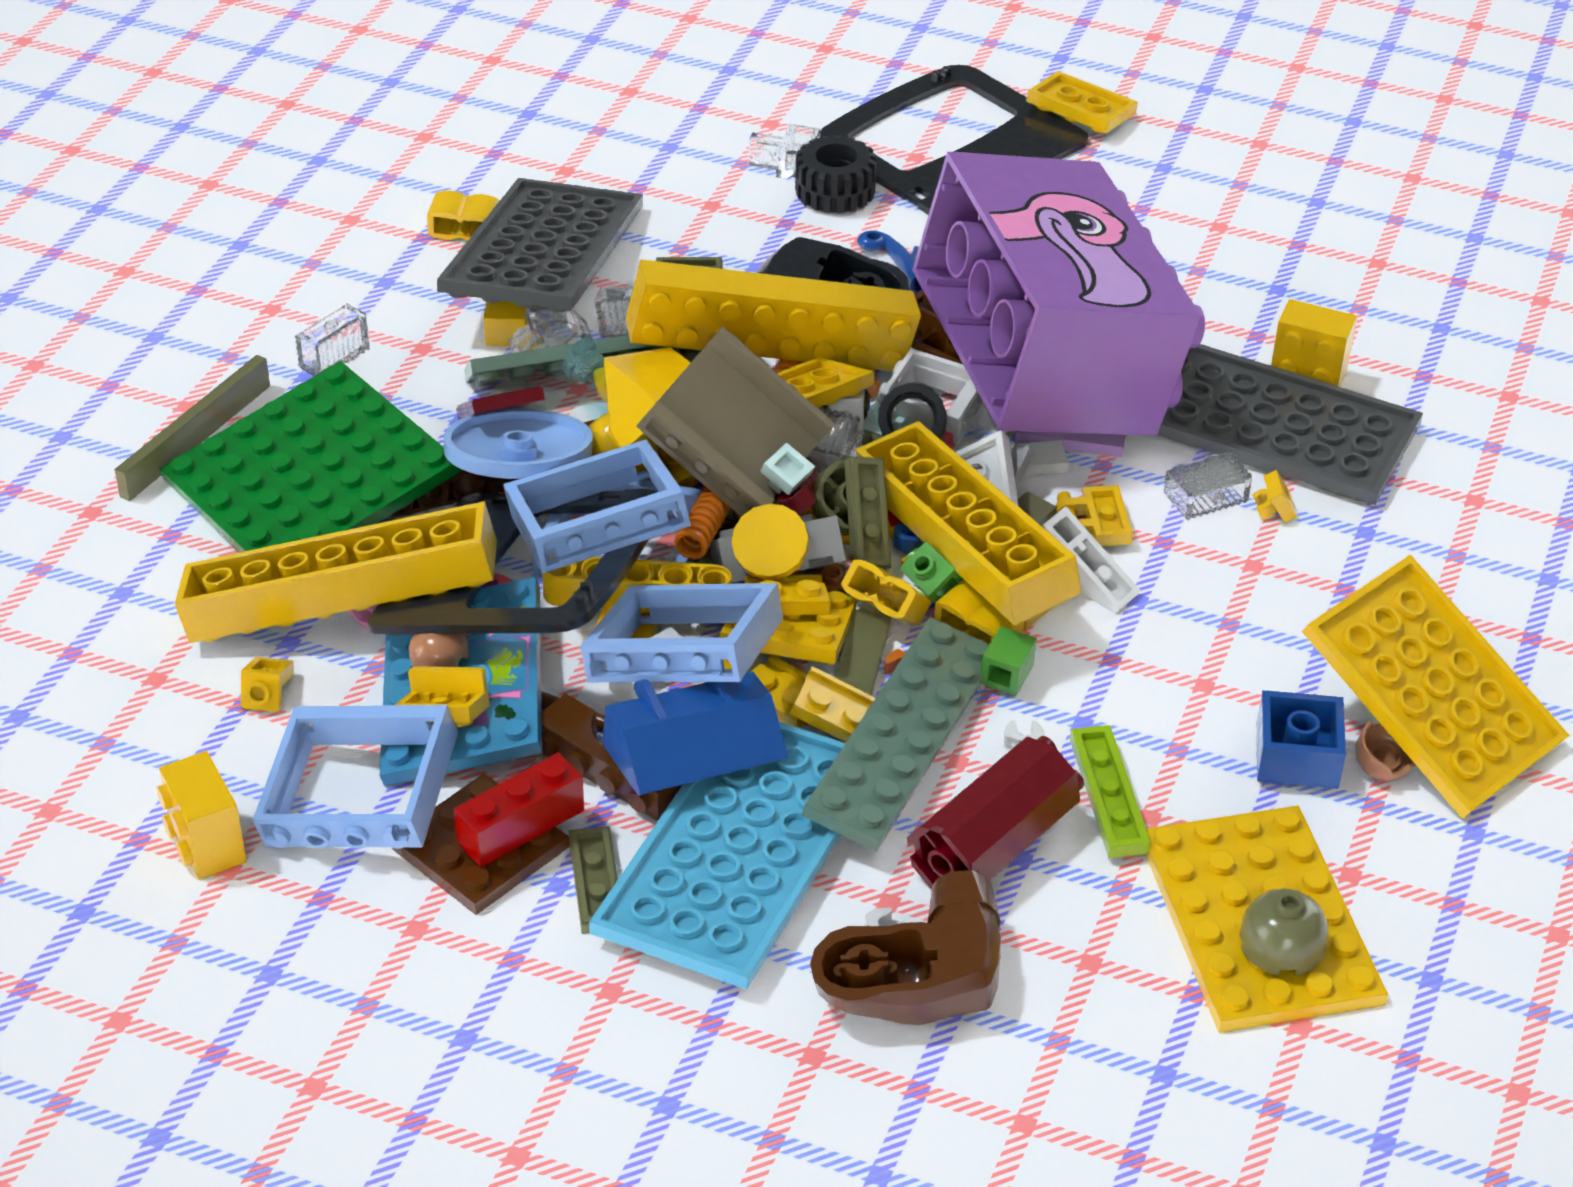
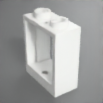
M911 348L904 359L898 360L893 375L888 383L884 382L881 385L877 401L882 403L884 396L892 389L906 383H914L915 381L958 395L950 409L946 411V431L953 433V443L959 444L984 405V402L964 365ZM906 399L895 406L898 410V415L906 418V426L919 421L931 430L934 424V415L929 405Z

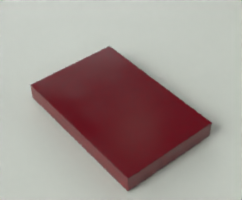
M536 386L471 399L457 405L458 420L474 414L500 409L520 408L545 400L543 387Z

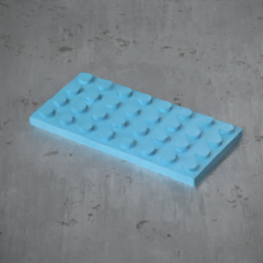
M779 722L788 754L787 759L683 784L589 921V934L747 990L841 837V834L803 817L802 812L806 802L845 743Z

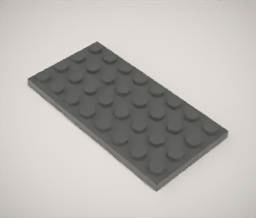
M518 177L437 278V292L449 293L454 298H464L467 296L482 298L483 301L489 303L505 301L525 308L540 306L547 307L554 312L572 311L643 207V194Z
M1200 344L1196 348H1189L1181 370L1183 389L1180 401L1175 407L1167 408L1157 436L1215 453L1221 457L1243 462L1255 468L1271 472L1277 470L1280 475L1286 476L1289 479L1299 480L1327 491H1333L1361 502L1376 505L1422 423L1423 412Z

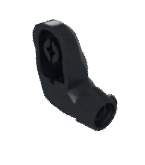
M796 237L781 246L761 264L756 272L910 291L908 277L897 266L888 262L871 259L840 245L804 237Z

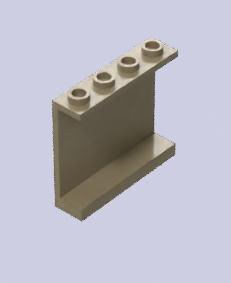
M722 326L636 427L738 515L743 516L754 507L772 504L775 496L778 494L768 486L770 480L760 472L764 463L786 443L807 458L816 445L835 426V423L822 410L816 408L802 396L793 385L787 383L772 370L764 360L757 357L743 345L738 337L728 332Z

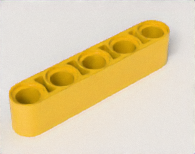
M592 557L542 573L543 598L545 601L554 606L565 604L574 592L580 588V583L587 579L602 557ZM637 559L621 584L601 609L610 610L630 585L732 584L731 572L723 566L713 564ZM640 608V612H650L649 608Z

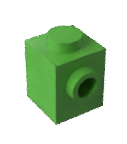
M927 542L920 548L910 552L906 557L905 563L899 568L934 604L963 580L955 571V568Z
M1000 626L982 658L981 676H983L981 684L1017 696L1034 666L1037 638Z

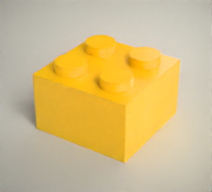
M1289 299L1278 321L1271 366L1340 387L1348 370L1358 315Z
M206 750L159 767L162 785L156 786V792L162 808L167 810L168 813L162 815V822L169 839L176 837L178 840L176 848L183 866L191 865L198 880L246 863L237 804L208 751Z

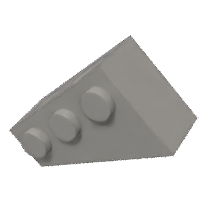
M813 514L799 516L805 523L810 542L809 549H807V554L804 557L805 560L795 572L846 561L837 516L814 520ZM734 528L719 531L720 538L713 540L710 545L713 565L727 568L731 572L732 584L744 582L745 576H751L742 569L735 559L731 544Z

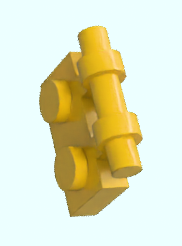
M1119 485L1083 487L1082 497H1071V494L1067 491L1057 494L1056 513L1067 507L1076 518L1079 515H1086L1087 519L1078 520L1101 546L1132 545L1133 532Z

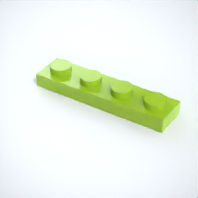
M1103 725L1071 729L1070 743L1081 776L1084 779L1085 789L1108 859L1148 854L1151 842L1111 726Z

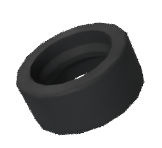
M906 383L895 387L884 396L878 410V424L882 436L895 432L891 424V415L895 406L903 400L916 398L926 402L931 407L934 415V424L930 431L940 440L942 439L946 431L947 413L942 399L933 389L922 384Z

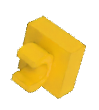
M1275 470L1264 475L1267 489H1260L1252 494L1253 499L1258 505L1255 508L1260 517L1268 519L1278 512L1284 523L1297 518L1298 515L1291 492L1278 471Z

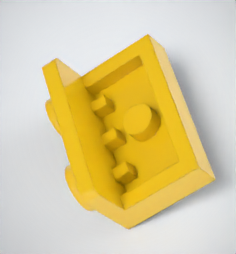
M414 666L408 671L411 692L395 704L447 705L456 727L468 726L490 706L486 671L482 667Z

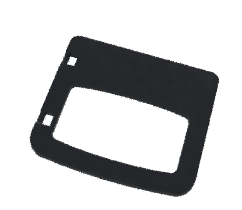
M958 64L943 66L941 69L934 70L858 106L824 126L819 133V139L824 136L852 138L880 120L916 102L956 86L968 88L1011 113L1014 117L986 135L953 152L1063 159L1084 148L1088 144L1089 135L1085 130L1052 111H1042L1036 105L1026 102V96L979 69ZM876 155V183L903 200L906 199L915 204L919 210L929 215L946 155L911 170L898 169ZM919 193L926 198L920 199L915 194Z
M653 489L604 491L535 513L533 516L536 518L543 514L595 513L657 493L658 491ZM498 492L466 495L453 508L485 501L497 539L496 566L521 534L511 516L506 494H499ZM648 540L605 553L587 579L580 583V588L574 592L565 604L558 607L470 608L483 585L479 587L465 586L450 589L441 594H426L399 602L392 601L379 604L367 620L369 629L373 634L567 632L585 625L595 617L628 574Z

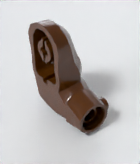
M973 870L951 871L939 877L932 885L927 923L908 922L890 926H846L830 932L814 948L810 961L818 995L834 1009L852 1015L910 1025L928 1024L954 1015L989 1009L992 1006L998 989L1001 959V937L999 933L1001 920L990 880Z

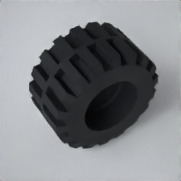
M824 136L803 144L796 153L795 191L797 198L801 199L804 205L811 206V209L821 210L824 213L835 212L839 214L847 211L853 212L857 211V208L867 206V202H871L874 198L876 187L877 157L873 153L874 150L870 146H866V143L856 141L855 138L841 136Z

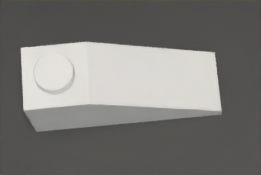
M1064 507L1042 525L1046 531L1076 555L1082 594L1112 612L1117 613L1141 592L1139 587L1067 507Z

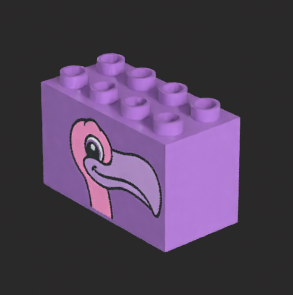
M947 151L912 271L998 430L1157 436L1167 408L1175 407L1180 401L1183 389L1181 370L1189 348H1196L1202 342L1205 332V316L1202 308L1192 302L1178 281L1176 269L1166 263L1153 243L1150 230L1141 225L1129 207L1125 193L1117 189L1100 162Z

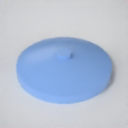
M512 408L474 414L456 421L444 433V454L450 463L467 472L494 478L521 479L591 457L593 452V433L584 422L566 414L541 409Z

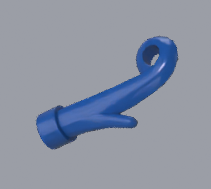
M870 230L858 236L857 242L862 249L869 251L884 249L896 266L908 277L910 291H913L914 295L923 290L912 271L919 249L918 246H914L910 254L903 245L886 233Z

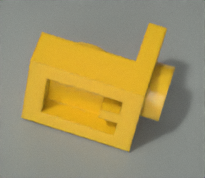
M255 657L241 670V707L243 709L278 712L282 707V687L294 676V660Z

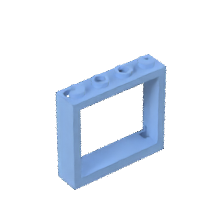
M647 439L503 484L511 516L542 573L691 526L683 491ZM643 463L646 470L636 472L635 466ZM648 477L659 491L544 529L540 528L533 516L535 513ZM672 510L676 518L668 520L667 511ZM554 548L556 556L545 559V550Z
M778 583L630 585L580 645L587 683L636 682L647 679L650 682H740L783 620ZM640 608H649L650 615L641 616ZM737 623L728 637L630 638L641 624ZM723 660H729L732 669H725Z
M294 706L252 820L265 846L275 848L352 847L357 849L364 847H392L397 849L423 847L458 735L457 727L448 706ZM313 745H426L405 814L289 813Z

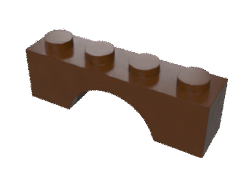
M565 693L541 712L542 755L550 757L559 752L583 777L598 785L605 793L613 794L628 803L638 813H644L656 821L660 819L682 785L638 796L607 750L597 741L596 711Z

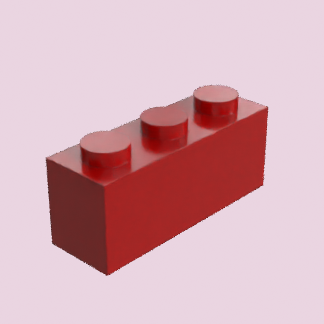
M557 752L455 807L454 819L457 844L480 868L585 811L583 775Z

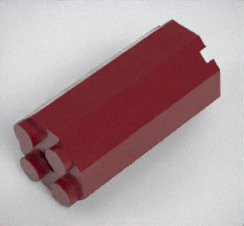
M1027 736L906 837L908 847L914 843L915 852L910 856L912 867L931 890L932 885L939 877L951 871L973 870L991 880L1081 801L1079 791L1084 787L1083 777L1072 768L1050 738L1040 736L1036 740Z

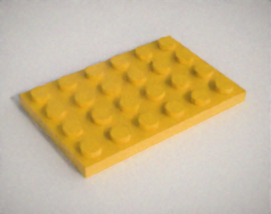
M1411 554L1311 621L1301 631L1462 819L1570 736Z
M1299 805L1146 828L1151 845L1148 854H1145L1218 1033L1386 1005L1388 992ZM1280 888L1298 890L1310 896L1320 905L1328 922V940L1325 957L1315 969L1302 975H1295V970H1281L1280 975H1275L1254 966L1244 956L1241 949L1242 941L1239 937L1242 918L1252 901L1269 890Z

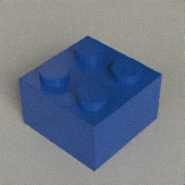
M1262 690L1256 722L1257 782L1339 789L1346 758L1344 697Z

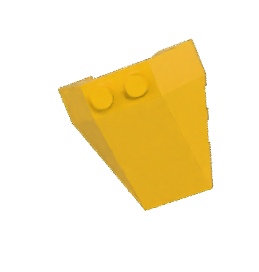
M667 347L604 357L603 365L605 389L608 399L609 435L617 448L647 439L654 451H658V445L636 426L691 363L673 348Z

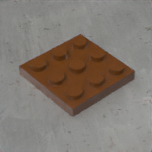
M485 773L435 807L423 847L392 848L393 851L475 915L479 914L569 848V836L559 828L554 827L480 868L457 844L454 808L499 784Z

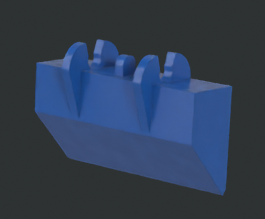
M754 672L746 673L740 682H705L680 689H670L656 694L649 680L643 679L634 683L633 688L638 697L637 699L607 705L605 708L602 745L638 796L788 758L772 695Z

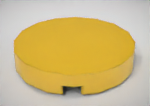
M765 504L754 507L741 516L734 527L731 544L736 561L746 573L751 576L760 577L763 580L774 581L788 577L800 568L805 560L804 557L807 554V549H809L810 541L805 523L795 511L784 505Z

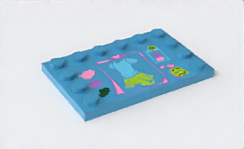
M535 576L481 588L470 608H540V586ZM541 633L467 634L469 659L465 660L462 658L458 667H482L485 669L490 706L475 718L472 724L457 727L458 735L446 774L542 753ZM386 634L383 705H395L411 692L408 671L412 668L409 658V644L414 634ZM381 745L379 776L384 787L416 780L426 745Z

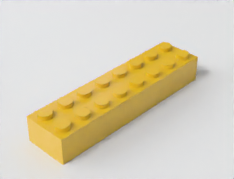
M640 259L626 314V323L630 343L702 350L723 326L728 332L738 337L741 343L757 357L803 362L821 357L859 368L893 371L898 360H903L911 348L921 314L914 292L908 290Z
M921 422L912 423L855 449L856 457L884 458L887 509L924 543L930 544L955 568V571L1014 626L1081 594L1076 555Z
M485 501L187 563L184 566L174 605L189 643L198 641L213 642L223 636L237 633L251 634L261 628L276 625L282 627L289 626L297 621L315 617L324 619L335 613L348 610L363 611L373 605L399 602L426 594H441L450 589L465 586L479 587L486 582L494 580L497 539Z

